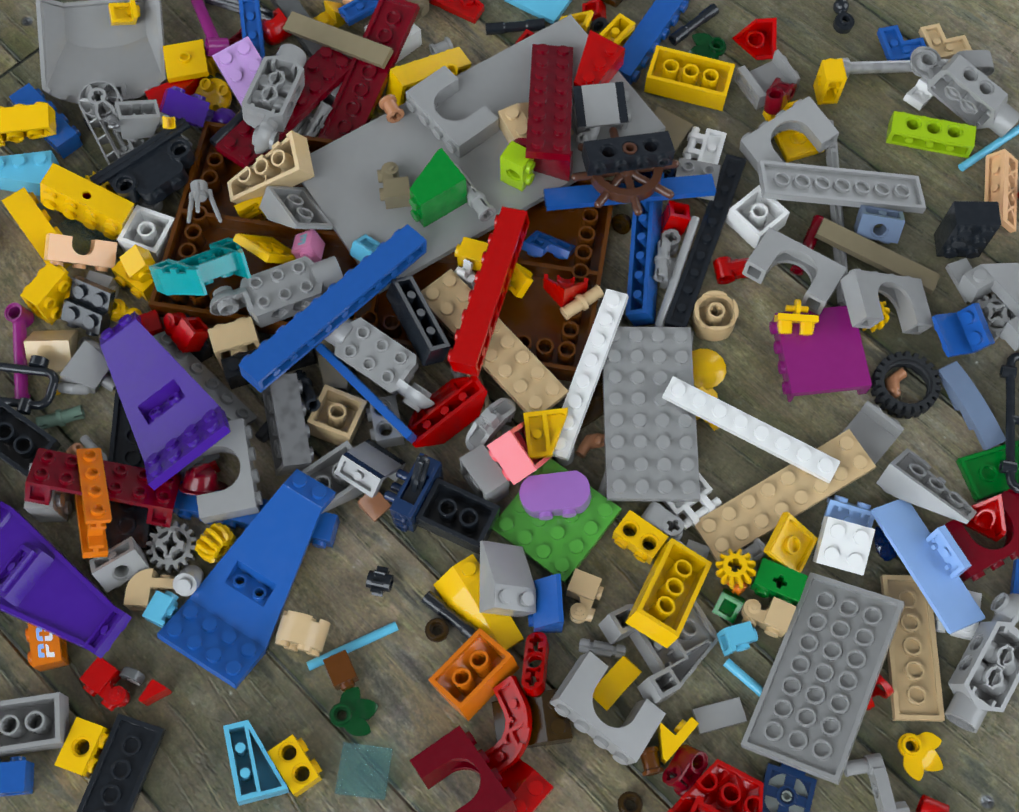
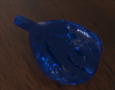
M880 526L875 527L874 542L879 556L884 561L894 559L898 556Z

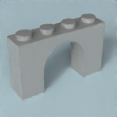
M444 65L406 91V106L410 112H415L419 116L421 123L424 126H428L438 140L441 139L445 143L449 152L455 153L461 158L499 131V119L485 105L462 120L452 121L441 117L436 112L438 106L459 91L458 78Z
M808 96L803 100H797L788 110L780 111L771 121L763 122L754 132H748L743 135L740 140L739 150L758 173L757 164L759 160L784 162L771 144V140L778 133L786 130L798 131L804 134L820 153L837 142L839 132L811 97Z
M769 227L747 260L742 275L761 284L771 268L777 264L790 263L799 266L808 274L811 281L801 306H809L810 311L820 315L840 283V279L844 276L847 267Z
M853 269L840 279L852 327L870 329L884 320L878 293L887 297L894 305L902 333L920 335L934 326L921 279L861 269Z
M243 418L228 421L231 432L201 454L206 456L216 453H230L238 457L240 461L239 476L230 487L222 491L196 496L199 519L204 524L256 514L260 512V505H263L262 493L257 491L256 484L260 482L259 472L257 468L254 469L253 461L256 460V452L254 446L251 447L250 439L253 438V431L251 425H247Z
M589 651L578 658L549 703L555 707L554 709L559 715L567 717L574 722L577 730L591 736L594 739L593 742L598 747L608 750L616 762L622 765L636 763L666 713L646 698L635 703L624 723L619 728L610 727L603 723L595 713L592 698L597 684L609 666Z

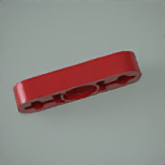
M542 632L531 633L525 642L521 684L526 695L531 697L541 695L546 688L549 643L546 635ZM537 643H538V651H536V650H535V647H534V646L537 645ZM534 660L542 661L537 667L529 666ZM532 676H535L537 682L534 683V686H531L533 684Z

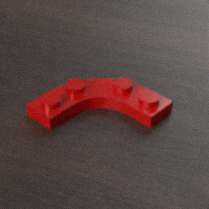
M512 675L492 688L504 713L505 730L501 739L493 747L485 751V754L490 760L487 763L489 768L495 767L500 775L511 768L522 757L532 732V714L529 702L517 677Z

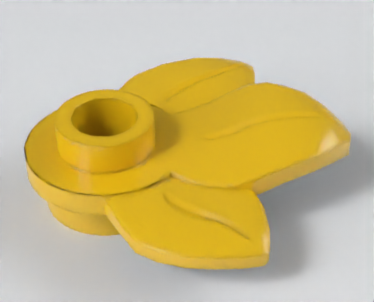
M923 732L919 735L906 733L898 739L897 747L903 756V767L908 775L917 781L922 779L924 770L934 772L943 769L942 761L935 751L942 740L935 734L930 732ZM907 742L912 743V745H913V750H912V751H910V750H908V749L906 748V743H907Z

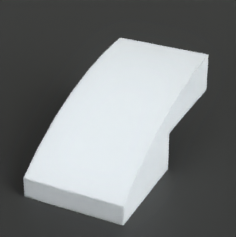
M921 77L917 84L903 98L905 102L919 111L933 97L927 91V80Z

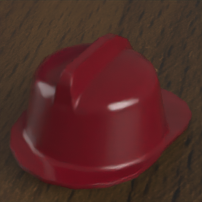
M202 463L187 469L184 482L179 485L181 492L190 495H202L228 488L226 483L218 481L216 471L208 463Z

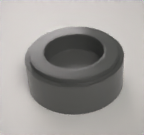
M127 666L123 667L119 674L122 679L137 686H142L146 678L140 671Z

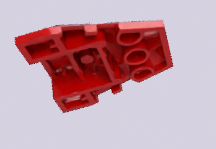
M717 759L667 812H762L764 783Z

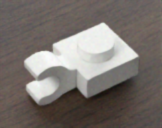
M464 259L463 267L458 266L454 272L473 290L476 284V274L472 271L473 263Z

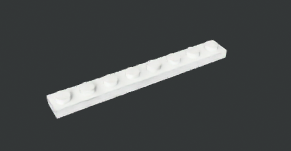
M606 289L568 390L569 392L562 408L568 407V415L553 457L569 461L628 302L629 296L626 293Z
M674 376L662 396L663 399L827 483L831 482L841 462Z

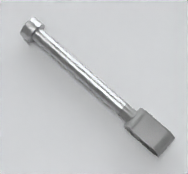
M965 50L954 54L963 56L986 76H990L995 71L989 50ZM842 58L847 78L849 74L912 72L910 60L850 62L849 58Z

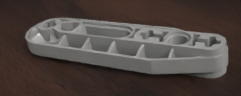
M96 80L83 86L79 92L78 104L108 165H110L111 161L121 158L144 143V140L141 138L139 142H131L129 139H126L129 144L126 146L120 136V132H116L113 129L112 133L120 146V149H117L107 127V118L110 115L117 116L115 104L112 105L109 98H116V102L123 101L112 83L105 80ZM106 87L112 89L109 96L104 91ZM102 126L105 134L98 138L93 128ZM110 143L113 151L106 155L102 145ZM140 198L136 202L139 206L160 212L163 208V201L155 205H147Z

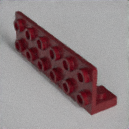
M39 448L25 482L24 501L49 505L52 499V490L82 495L77 455ZM103 460L109 501L148 508L146 524L170 528L181 475L175 474L157 489L153 490L148 485L145 468Z

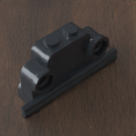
M182 117L176 121V129L162 130L91 176L90 180L99 186L108 182L117 195L133 203L139 201L140 198L147 205H155L163 201L176 190H180L189 181V176L185 169L194 164L195 155L188 140L180 135L190 128L189 123Z

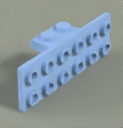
M901 499L871 510L874 519L948 634L957 632L985 619V615L959 577L972 565L945 525L938 527L930 533L912 504Z

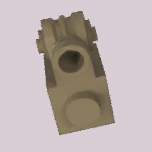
M385 163L381 170H377L378 183H383V188H379L380 200L385 201L386 209L410 207L408 176L399 177V169L396 163Z

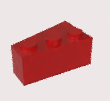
M590 30L576 73L574 86L609 83L624 63L625 48Z

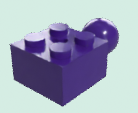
M177 86L165 90L159 108L160 112L167 114L169 117H175L177 121L184 117L189 125L196 128L203 127L204 121L227 124L236 115L229 108H219L216 111L209 109L210 103L205 101L206 97L195 93L191 96L185 94V89Z

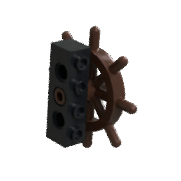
M611 127L609 129L611 138L584 141V143L578 144L577 148L582 152L586 171L573 173L571 179L573 181H591L593 187L601 194L594 202L596 208H601L609 199L619 203H631L634 214L640 216L643 212L640 201L647 199L654 192L668 199L674 197L672 190L660 184L663 170L674 169L679 166V161L673 160L675 149L669 131L619 137L617 128ZM652 171L653 176L650 179L640 173ZM615 176L610 183L604 179ZM633 180L637 181L643 186L635 188ZM621 183H625L626 189L620 188L618 186Z

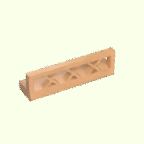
M1002 149L986 155L984 202H998L1001 226L1012 233L1016 232L1018 160L1006 149Z

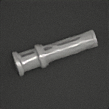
M455 164L466 178L469 207L477 212L480 221L489 220L496 212L495 207L487 202L485 194L478 191L460 166Z

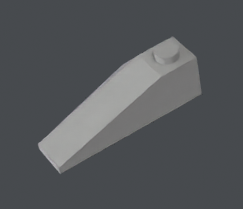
M908 448L887 466L876 483L884 492L891 494L895 498L964 524H968L977 513L957 492L950 491L945 486L946 481L942 477L936 478L929 471L931 466Z

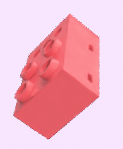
M524 421L487 445L489 455L495 462L500 464L504 477L509 482L511 481L513 485L536 471L552 458L531 459L528 456Z

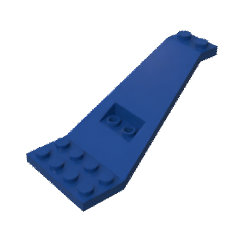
M296 469L204 579L198 589L157 633V638L236 689L265 655L320 515L335 498L336 492ZM237 581H243L244 583H242V584H237L236 582H237ZM257 593H262L263 595H262V596H256L255 594H257Z

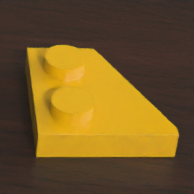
M568 407L523 413L528 456L531 459L552 457L568 415Z

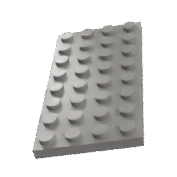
M618 326L602 369L606 500L700 501L696 415L662 398L673 376L694 386L691 327Z
M810 572L800 601L796 606L788 630L785 633L741 742L742 748L839 785L904 609V601Z

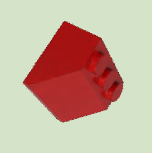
M521 759L501 774L503 781L500 782L503 788L509 786L517 798L514 801L517 812H535L554 788L535 769Z

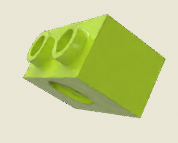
M511 140L500 156V181L523 192L527 185L530 186L534 180L535 174H533L535 162L532 158H525V147Z

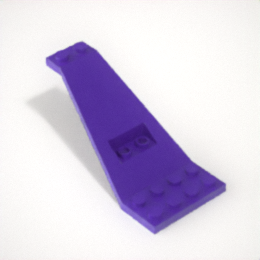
M134 311L130 315H124L115 327H110L103 331L99 339L100 347L142 455L148 485L155 490L229 434L231 430L225 411L143 327L140 316Z
M0 501V611L87 649L99 658H102L110 650L119 634L127 627L132 617L117 608L18 511Z

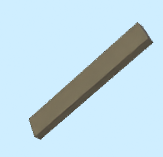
M293 11L283 26L284 31L324 47H329L332 50L385 69L394 52L390 47Z
M826 218L821 221L814 237L888 274L893 273L898 276L919 278L922 281L924 291L929 294L934 292L941 275Z

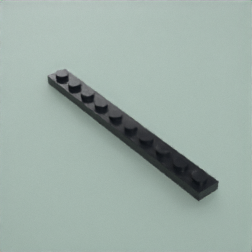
M726 154L718 176L714 201L709 200L665 319L664 327H687L744 171L747 161L745 158Z

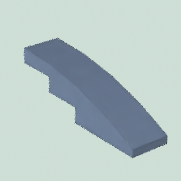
M955 361L938 369V375L955 411L960 410L968 429L974 430L982 449L988 450L1006 441L989 406L960 364Z

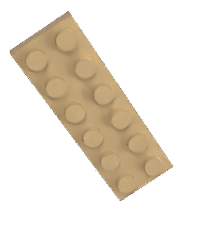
M882 575L880 577L881 594L904 601L905 604L887 652L889 684L894 690V693L891 695L893 721L943 722L945 721L934 611L911 575Z

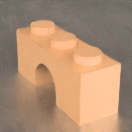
M53 233L46 234L44 260L50 261L55 266L61 265L63 267L64 263L73 264L72 268L86 269V266H94L95 271L108 272V268L112 269L115 266L117 242L91 240L89 252L85 255H79L72 247L73 236Z

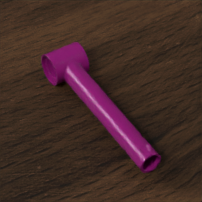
M191 0L206 35V55L212 56L229 47L228 38L219 37L204 1Z
M13 302L4 311L5 318L13 323L14 364L28 365L23 341L27 338V328L34 321V313L19 303ZM14 373L15 388L14 397L12 398L30 399L28 374Z

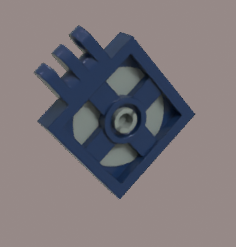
M768 763L762 781L764 783L762 812H810L817 779L805 776L806 772L780 763L779 766Z

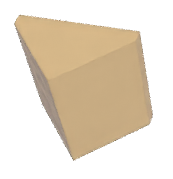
M33 331L23 341L28 366L31 356L38 355L49 360V369L55 372H62L77 351L79 331Z

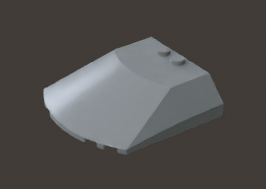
M36 0L42 90L58 99L78 104L79 92L83 86L92 81L105 80L116 87L123 101H130L146 95L144 91L166 82L161 0H135L136 5L140 7L141 13L136 25L113 26L111 25L108 4L128 3L130 0H90L65 3L55 0ZM106 87L104 91L109 96L112 89ZM109 98L111 100V103L115 104L117 99Z

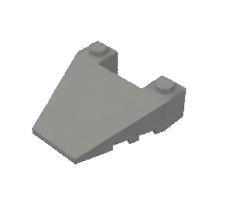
M1019 263L980 264L963 274L957 289L971 304L992 291L1016 316L1007 322L1000 336L1014 351H1017L1019 349Z
M696 600L679 638L668 648H665L625 623L634 604H627L609 613L598 624L610 645L630 636L653 673L637 689L643 699L647 698L655 705L660 704L676 693L718 642L716 630Z

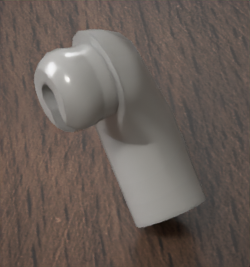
M601 126L590 127L588 130L579 133L576 137L577 143L596 140Z

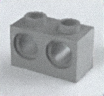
M396 395L379 398L400 419ZM370 404V408H366L368 422L373 421L374 428L370 429L371 440L383 448L405 444L403 435L382 415L377 414L378 411ZM384 430L392 431L388 436L381 435Z

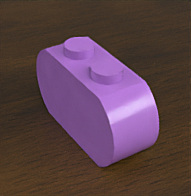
M577 470L528 476L522 482L519 491L520 500L525 512L533 518H539V520H551L553 516L561 515L564 518L575 517L578 513L584 512L591 502L589 481Z

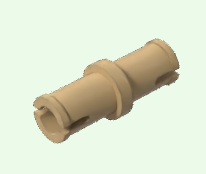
M595 285L584 294L576 295L575 299L561 307L560 311L564 318L569 320L580 311L589 309V305L603 298L604 293L600 286Z

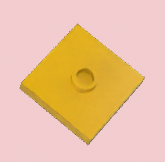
M203 39L163 46L166 74L169 83L209 76Z
M783 512L763 552L776 563L801 573L818 538L789 512Z

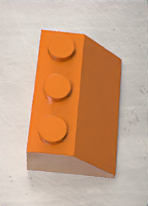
M479 628L428 681L456 711L469 721L495 694L492 688L509 676H513L519 669V666L507 650Z

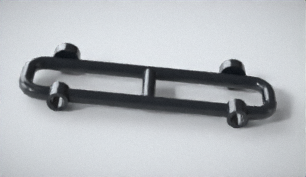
M1015 352L1007 358L1006 365L1001 366L999 373L1000 378L1006 379V460L1000 461L999 473L1005 474L1006 483L1009 488L1019 494V483H1017L1015 478L1017 472V462H1015V425H1019V416L1015 415V378L1017 375L1015 363L1019 361V352Z
M32 355L29 366L0 362V371L49 378L45 397L40 401L0 397V400L11 407L17 408L16 411L24 415H30L32 410H42L48 407L55 398L59 384L57 373L48 368L49 360L42 356Z

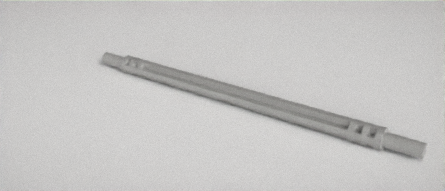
M836 142L825 149L827 167L839 168L838 144ZM830 205L831 221L844 227L843 206ZM833 247L834 261L847 267L843 276L845 277L848 274L847 254ZM840 281L836 288L837 305L847 306Z

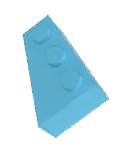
M52 150L0 156V190L17 192L24 187L27 192H33L35 195L40 196V183L52 163L59 165Z
M249 720L224 725L223 729L238 805L289 793L287 785L280 776Z

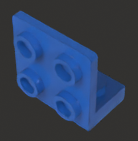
M973 303L955 313L938 314L931 317L934 329L938 333L942 349L947 357L974 354L995 344L979 303Z

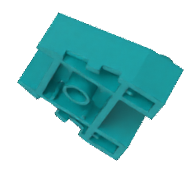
M227 237L209 244L210 250L180 261L167 259L149 266L157 292L167 296L208 295L205 285L213 283V279L220 276L221 278H226L235 274L244 278H251L241 246L234 242L233 238Z

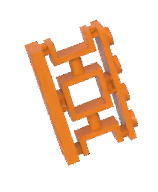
M101 448L77 449L76 455L82 495L74 494L82 557L83 559L108 557L105 529L106 523L112 521L102 451Z

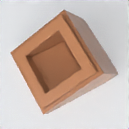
M379 491L375 497L371 498L365 494L357 502L359 507L374 522L391 507Z

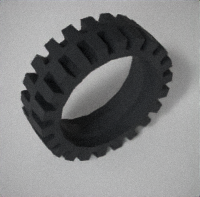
M900 351L894 355H888L879 363L871 377V388H873L871 394L872 397L876 396L874 400L876 404L881 403L880 408L883 411L888 409L887 414L891 416L895 413L896 418L905 416V419H910L912 416L916 418L921 414L923 415L933 406L940 395L941 386L939 385L941 378H937L939 372L937 369L933 370V363H926L927 358L923 356L922 359H919V354L917 353L911 356L910 351H905L903 354ZM894 367L912 369L922 377L926 384L925 397L917 403L908 404L898 401L885 388V374Z

